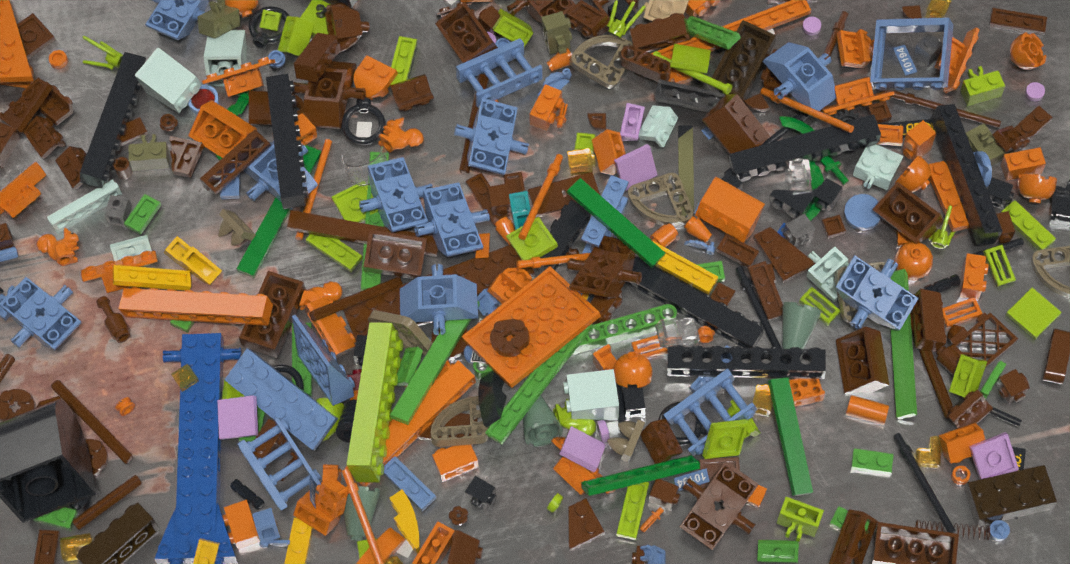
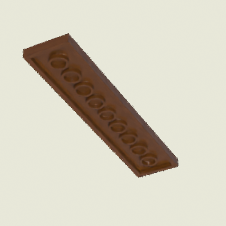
M510 244L489 252L488 258H473L443 269V275L456 274L477 284L478 296L484 289L490 287L494 279L507 268H516V261L521 259ZM532 267L523 268L531 277L535 276ZM409 282L400 285L394 290L343 310L355 340L357 335H368V318L373 310L400 315V288Z

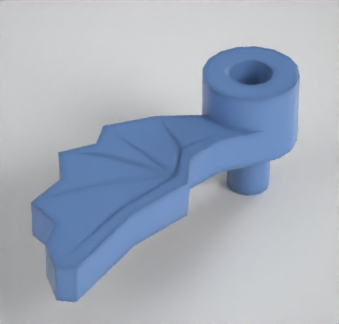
M565 68L562 73H551L545 78L546 81H544L543 86L558 82L562 78L571 79L572 73L570 69Z
M689 240L684 243L687 246L705 249L709 255H714L716 249L714 242H711L710 245L698 240Z
M290 540L260 542L259 546L268 548V544L283 547L288 546Z

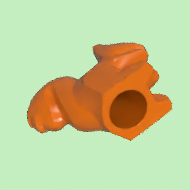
M404 118L392 119L387 121V126L383 127L385 129L383 131L384 134L379 135L381 140L378 144L390 153L396 149H403L408 145L410 147L419 146L424 141L423 134L416 128H411L404 132L401 130L404 125Z
M64 228V238L57 241L56 237L52 234H44L38 239L36 243L38 250L42 251V253L48 252L49 257L57 261L58 264L65 266L78 262L77 257L74 256V251L79 249L76 246L79 236L74 232Z
M329 281L324 283L323 287L305 289L299 304L300 310H304L308 303L325 296L328 301L330 299L333 302L338 301L342 296V287L337 282Z

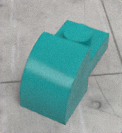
M527 190L509 194L515 230L524 225L531 210Z

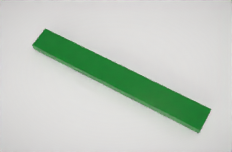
M305 145L308 152L303 155L304 168L311 175L320 158L321 151ZM276 197L237 266V272L255 278L285 223L290 209H283L282 202Z

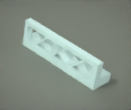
M112 179L105 183L103 188L98 187L49 215L47 219L55 232L59 234L64 231V228H69L106 207L110 195L117 196L122 195L117 183Z

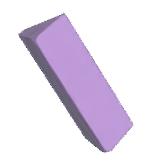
M630 103L626 104L620 130L622 141L638 140L645 107Z

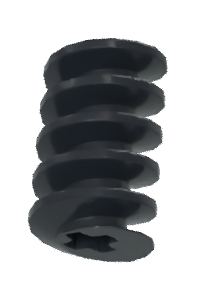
M350 400L345 404L336 428L337 437L347 443H350L357 400Z

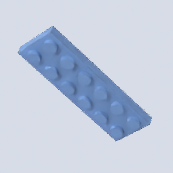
M249 348L245 350L225 378L226 382L245 397L256 396L257 406L273 419H283L289 427L288 431L312 450L317 449L338 420L336 416Z

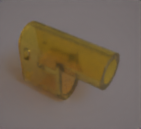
M938 436L930 437L929 449H916V462L919 467H941V443Z
M91 533L60 538L62 559L67 562L78 560L76 556L78 555L79 547L89 545L92 542Z

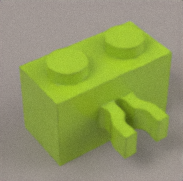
M979 66L977 69L979 75L977 76L973 73L972 69L968 70L967 74L970 79L963 80L960 90L967 106L1002 97L1005 84L999 71L983 75V68Z
M785 497L776 524L788 528L785 535L787 538H789L791 532L797 531L796 541L800 542L802 533L815 537L824 510Z

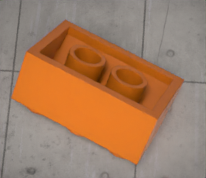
M211 100L201 106L188 136L195 141L202 142L206 148L223 158L253 130L257 131V128Z
M715 177L701 199L695 216L744 243L753 234L765 204Z
M325 296L308 303L305 312L311 320L309 316L311 311L333 303L331 299L328 301ZM334 313L317 321L311 320L321 339H324L327 343L328 350L335 354L336 359L355 349L354 343H356L353 334L351 332L347 333L344 328L347 325L342 316L338 317Z

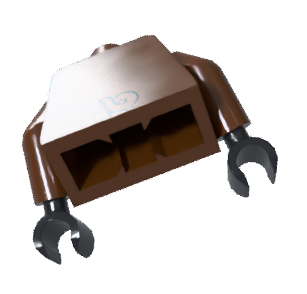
M343 3L327 5V7H324L322 4L316 6L317 11L323 10L322 12H317L316 16L318 18L325 17L328 34L338 37L340 52L355 45L363 32L369 31V22L361 21L359 12L352 10Z

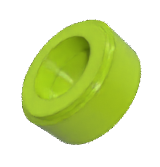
M557 493L549 503L547 510L554 513L563 501V496Z

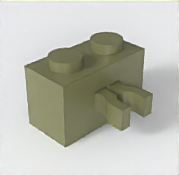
M217 0V3L209 2L211 10L197 16L199 33L212 38H217L240 26L239 9L226 6L225 0Z
M563 11L541 17L544 42L549 54L557 52L563 54L567 52V48L571 49L570 41L572 40V35L569 30L571 24L569 18H565Z
M985 123L966 132L973 152H985L990 159L991 166L1002 161L1005 151L997 145L994 136Z
M152 134L150 143L146 141L145 135H141L143 143L129 144V163L132 171L170 168V151L167 143L157 142L156 134Z

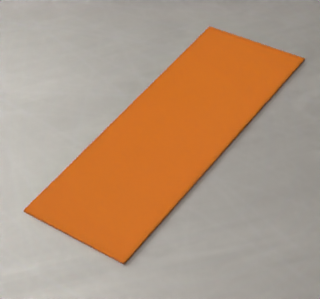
M490 233L479 234L483 249L476 250L475 259L488 258Z

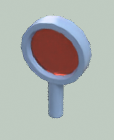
M203 84L199 91L189 100L188 106L191 111L198 114L201 106L211 100L219 104L218 93L212 86Z

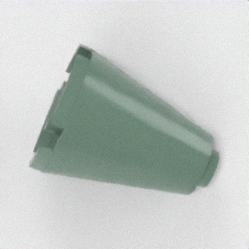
M784 302L782 349H790L792 347L805 348L821 316L819 309L805 304L800 306L796 302Z
M542 395L539 396L523 417L525 442L528 445L532 443L534 447L553 443L551 440L558 435L560 437L563 432L560 422Z
M358 486V494L371 525L380 496V489L375 488L374 491L369 490V487ZM348 494L344 510L347 536H351V540L363 541V537L366 536L352 498Z

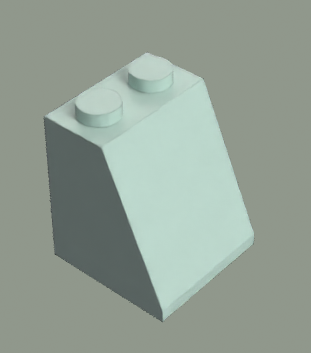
M231 30L217 38L207 36L204 52L206 76L217 73L219 76L224 74V70L234 68V70L241 69L240 65L246 63L247 43L245 30ZM223 80L208 84L210 86H225Z
M160 48L153 52L135 74V77L147 94L178 113L187 106L189 100L202 86L194 74Z
M614 369L567 375V382H563L564 393L569 395V400H566L567 412H571L572 419L618 420L619 401Z

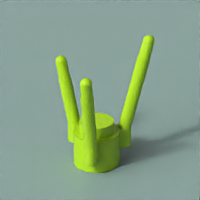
M615 0L610 21L607 24V27H609L608 32L619 38L622 35L625 36L627 30L646 8L645 5L641 7L626 25L625 21L635 5V1H632L621 21L616 19L614 22L618 0Z
M82 36L84 40L106 52L105 60L108 62L107 64L83 60L84 64L106 67L111 70L114 67L119 68L123 58L122 53L116 51L103 41H100L99 44L86 36Z
M949 205L942 228L929 237L931 245L939 249L949 246L955 232L951 231L948 236V232L945 231L952 210L951 205Z

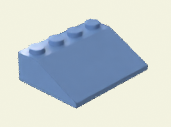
M293 315L292 321L298 357L328 400L334 406L354 397L353 388L355 384L352 378L347 377L343 365L337 363L335 354L328 350L325 340H321L315 331L296 315Z

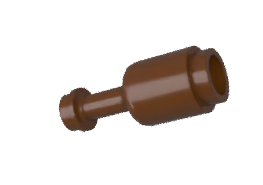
M106 296L98 298L96 301L97 306L102 308L107 316L104 324L113 340L121 343L129 339L131 335L130 329L120 313H113L109 306L110 300Z

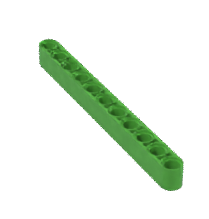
M665 304L595 324L572 355L670 328L676 323L677 310L673 305ZM665 314H671L672 317H671V318H665L663 315H665ZM652 319L654 322L646 323L645 320ZM629 324H633V325H635L636 327L633 328V329H630V328H627L626 326L629 325ZM614 329L617 333L610 334L608 331ZM591 335H597L598 338H597V339H591L590 336H591ZM473 363L474 375L479 380L493 371L485 363ZM481 366H485L487 368L484 371L478 370V368Z

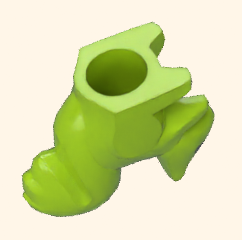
M564 402V408H561L559 404H555L553 413L561 426L568 430L572 426L589 436L594 434L596 431L594 420L572 419L571 412H567L566 402Z

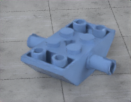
M151 0L158 3L145 25L179 40L190 35L198 22L197 16L205 13L204 11L208 6L209 0Z
M790 42L782 46L763 60L766 66L782 83V85L774 89L775 96L781 92L777 98L782 99L785 95L791 93L799 103L818 111L822 110L836 99L833 75L825 67L832 62L831 57L825 60L828 54L824 53L817 58L809 47Z
M482 98L473 128L456 124L454 136L467 138L470 141L467 154L468 166L505 175L510 150L526 155L529 143L513 140L512 137L517 107Z
M270 142L271 146L243 170L258 182L246 192L252 201H255L264 191L270 192L281 201L274 142ZM304 145L302 146L303 151L299 152L300 156L305 155L308 152V149ZM301 167V170L305 171L307 181L303 183V186H307L309 194L318 184L304 167Z
M404 157L367 167L373 198L359 201L362 213L378 209L384 226L391 232L412 228L416 224L428 223L419 198L424 197L423 190L430 189L433 185L430 183L420 187L414 186Z
M459 182L423 190L428 223L414 225L417 237L432 233L438 250L446 257L483 249V244L475 224L490 220L487 209L471 213Z
M854 255L835 286L843 301L858 310L850 322L851 326L855 325L854 328L861 329L867 317L875 323L898 331L906 321L918 297L890 279L898 267L896 262L892 264L894 260L887 259L883 269L879 272Z
M436 264L431 266L432 276L417 277L400 288V315L409 317L415 322L433 321V333L435 335H439V328L441 335L445 334V320L478 318L477 284L456 274L443 275L444 268L441 264H438V271L436 270Z
M25 277L0 302V306L22 327L10 339L11 342L20 348L32 336L45 347L56 350L82 323L62 306L67 298L73 294V291L69 287L67 288L66 285H63L54 296H49L30 279Z

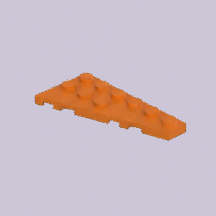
M0 0V82L34 81L10 0Z

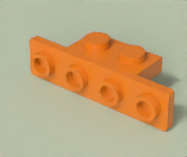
M977 27L966 33L963 43L952 37L948 87H944L943 92L948 93L956 90L960 85V77L966 70V62L971 57L973 45L978 40L977 35L980 29ZM942 50L935 64V68L939 71L941 69Z
M268 57L261 58L254 65L249 62L240 65L241 69L234 70V68L226 69L223 71L224 74L219 76L217 73L207 75V79L202 80V83L210 84L223 80L228 97L263 87L264 84L259 68L276 62L275 59L269 60Z
M864 77L835 85L836 104L824 107L820 112L833 115L840 109L852 110L858 104L867 106L872 104L873 100H889V96L895 94L892 90L873 94L870 77Z
M34 162L0 191V214L5 212L14 218L41 195V192L34 185L42 180L46 173L37 162Z
M144 251L139 255L125 256L121 260L107 261L98 266H88L81 270L82 281L85 282L102 277L107 293L132 287L113 285V266L140 267L157 262L156 251Z
M554 437L551 441L561 450L565 438ZM562 457L553 468L580 495L585 494L581 482L603 477L599 473L598 468L595 472H592L565 457ZM615 490L608 491L606 493H614Z

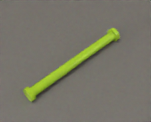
M655 51L653 55L663 58L671 64V59L662 56L660 52ZM673 68L723 91L726 95L732 90L731 84H724L700 72Z

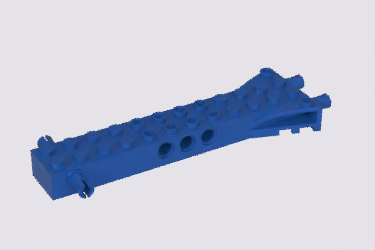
M221 333L182 334V348L180 350H163V363L181 362L176 508L158 546L154 560L157 564H193L199 539L202 538L220 543L215 564H238L220 509L222 440L219 439L217 400H222L224 361L239 360L242 355V349H224V340Z

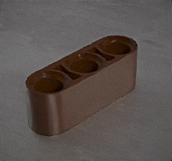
M633 46L622 48L620 62L625 69L657 82L659 79L664 81L670 79L671 64L669 61Z
M1054 328L1043 380L1063 384L1070 356V332Z

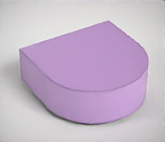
M605 420L596 421L601 441L606 443L607 439H609Z

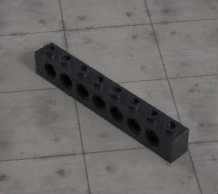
M674 345L668 347L667 376L716 377L728 368L734 377L742 378L789 377L825 379L826 349L818 347L801 349L799 347L782 349L780 347L761 348L758 346L751 348H742L740 346L723 348L721 346L702 347L695 345L683 347L681 345ZM690 358L692 361L684 362L683 359ZM705 358H709V359H711L712 361L706 363V362H703L702 360L705 359ZM723 359H730L731 362H729V363H724L722 360H723ZM749 359L751 362L743 363L742 360ZM767 359L770 363L765 364L762 360ZM782 360H789L790 363L784 364V363H782L781 361H782ZM808 360L810 363L803 364L801 363V361Z

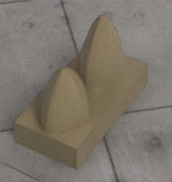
M222 209L219 215L223 220L219 227L218 236H225L234 230L231 236V245H238L245 239L252 241L256 234L235 212Z
M638 419L636 423L632 421L618 423L620 431L629 439L618 437L607 439L610 447L616 453L622 455L621 460L628 462L631 458L645 422Z

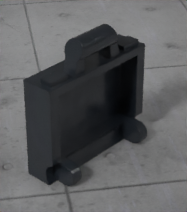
M1070 180L1066 188L1056 186L1055 192L1051 197L1049 224L1070 226Z

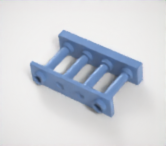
M520 38L456 66V78L459 83L466 80L470 82L477 92L476 106L479 108L482 98L495 101L542 80V66L539 65L534 68L530 66L523 56L524 42ZM517 59L525 72L516 75L507 62ZM501 66L510 79L500 82L491 69ZM482 73L493 84V86L485 90L475 78V76Z
M611 175L601 196L623 214L628 203V198L623 197L629 182ZM591 216L581 238V241L586 242L582 254L591 253L595 246H600L604 236L612 237L613 235L594 216Z
M728 368L663 414L671 425L674 423L678 424L692 444L688 450L693 456L703 453L708 435L698 440L684 420V416L689 412H694L704 428L709 432L711 422L700 408V404L704 401H710L724 421L749 420L757 411L753 402L747 406L733 387L732 381L735 378ZM721 389L727 390L741 410L733 417L729 415L716 397L717 392Z
M275 418L273 420L276 424L275 427L252 442L242 440L237 443V446L278 509L282 511L288 507L286 504L288 498L309 485V475L316 486L321 485L319 480L322 478L316 469H311L287 432L289 427L283 419ZM281 432L287 442L262 459H257L253 454L256 451L255 448ZM292 449L298 459L274 475L270 474L268 476L264 471L266 465ZM303 465L308 476L286 491L278 492L275 487L277 482Z

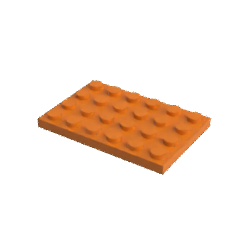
M550 266L461 337L496 374L513 388L600 318L601 315L579 292L571 290L569 288L570 284ZM514 319L524 322L529 331L530 342L527 348L520 351L519 355L504 357L493 349L490 334L494 324L498 321ZM509 335L506 338L508 341H511V338L515 336Z

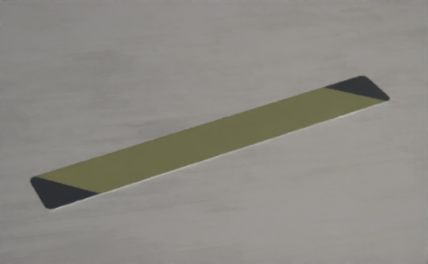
M679 125V177L694 212L693 126ZM679 195V202H681L684 198ZM684 206L681 207L682 215H684L685 218L688 217V214H686L684 211Z

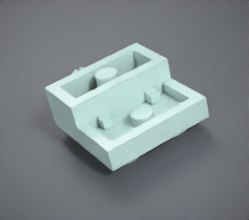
M877 144L866 146L855 166L853 176L864 180L863 185L865 188L867 185V188H871L873 184L888 190L904 156Z
M836 247L831 249L822 258L812 251L808 257L816 264L808 270L807 278L835 302L838 299L837 290L835 289V272L842 267L848 266L849 259Z

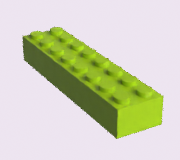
M369 323L346 464L356 482L380 483V477L384 474L383 458L387 455L386 439H389L390 436L388 426L389 421H392L390 417L392 412L391 406L395 402L394 387L398 384L397 368H400L401 364L399 354L403 350V340L400 339L398 330L395 329L393 323Z

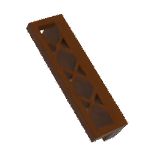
M253 130L200 178L202 186L207 191L211 190L215 195L218 194L271 146L270 142L256 130ZM221 180V183L218 186L214 187V185H216Z
M849 509L829 564H851L852 559H854L855 564H862L878 521L865 512ZM866 521H869L868 529L865 531ZM861 540L862 545L858 550V543Z

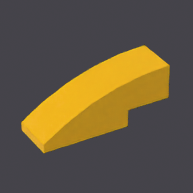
M178 236L164 251V254L208 285L222 272L220 268L196 248L190 247Z
M402 489L389 498L390 504L398 514L394 517V522L415 553L418 554L421 549L418 523L412 505Z

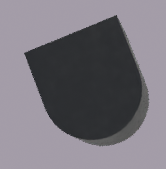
M55 400L0 422V499L22 523L96 495L91 460L84 434L74 413L63 400Z

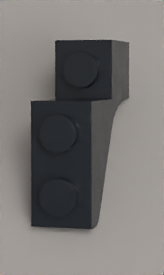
M826 178L819 187L811 191L773 190L770 194V203L774 208L786 211L794 219L804 213L806 215L814 203L819 209H826L831 212L842 195L843 187Z

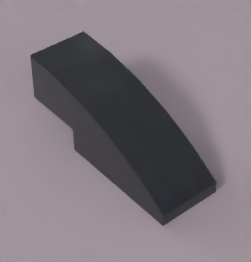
M494 371L480 379L478 390L480 413L486 428L501 418L507 398L502 392L504 380Z

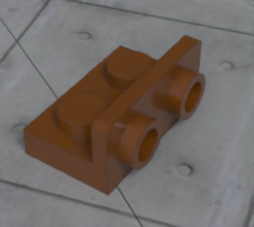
M582 0L566 13L570 20L571 28L578 30L586 38L596 37V31L608 21L606 14Z
M425 74L390 85L395 104L399 110L406 111L412 109L413 105L419 103L424 105L429 103L431 99H434Z
M36 116L25 127L23 133L40 157L46 159L57 146L64 148L66 144L62 140L63 136L54 129V124L49 118Z

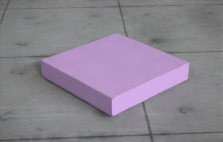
M648 144L614 160L619 178L629 182L625 191L634 184L658 176L651 148Z
M256 396L217 400L219 439L258 436Z
M571 426L559 454L595 472L606 444Z
M1006 432L969 446L979 480L1019 470L1009 436Z

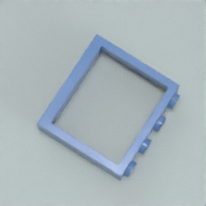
M950 18L876 20L870 83L873 87L880 91H885L887 88H894L895 90H905V88L940 90L941 88L948 87L953 23ZM944 32L940 77L882 78L886 33Z

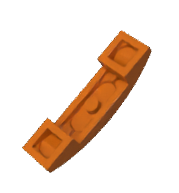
M391 527L376 540L384 563L406 541L403 536ZM370 547L356 564H376Z

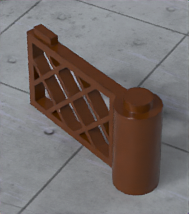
M984 312L976 319L978 323L956 344H952L947 348L943 346L936 355L938 357L936 360L953 376L961 354L969 357L983 358L985 361L988 358L985 367L987 368L1016 343L1018 338L991 312L988 315ZM990 320L995 325V330L985 329V323ZM982 333V341H973L972 334ZM985 334H995L996 342H986ZM999 335H1006L1010 341L1008 343H1000ZM960 344L969 345V353L961 352L957 347ZM972 345L982 346L983 354L972 353ZM986 346L996 347V353L986 354Z

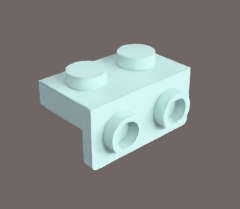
M652 105L638 137L640 140L656 141L659 147H664L677 123V115L671 107Z
M147 235L110 244L114 261L121 260L125 256H135L144 251H152Z

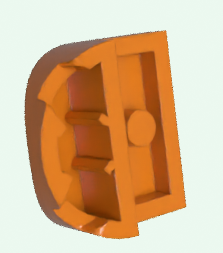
M859 29L857 32L840 30L837 33L841 66L863 68L872 62L874 40L867 36V31Z
M366 55L355 70L354 84L356 88H365L366 96L363 97L373 100V98L384 97L388 94V87L398 73L397 70Z
M507 268L497 275L487 292L503 304L531 282L532 277L523 268Z

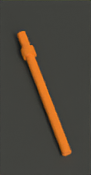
M763 87L760 91L762 95L771 98V101L775 103L785 104L849 133H852L854 130V126L785 96L782 99L777 98L781 92L775 96L774 91Z
M325 139L313 178L318 186L308 194L309 198H307L306 206L303 210L305 213H311L332 141L330 139ZM297 232L295 239L302 241L304 233Z
M557 154L553 163L548 167V174L518 236L522 240L526 239L554 177L559 173L560 164L563 160L561 154Z
M590 253L547 258L531 257L529 260L516 261L517 268L532 267V269L545 265L568 263L570 258L585 261Z
M348 468L342 470L346 485L349 488L348 494L352 498L376 564H384L358 494V485L354 483Z

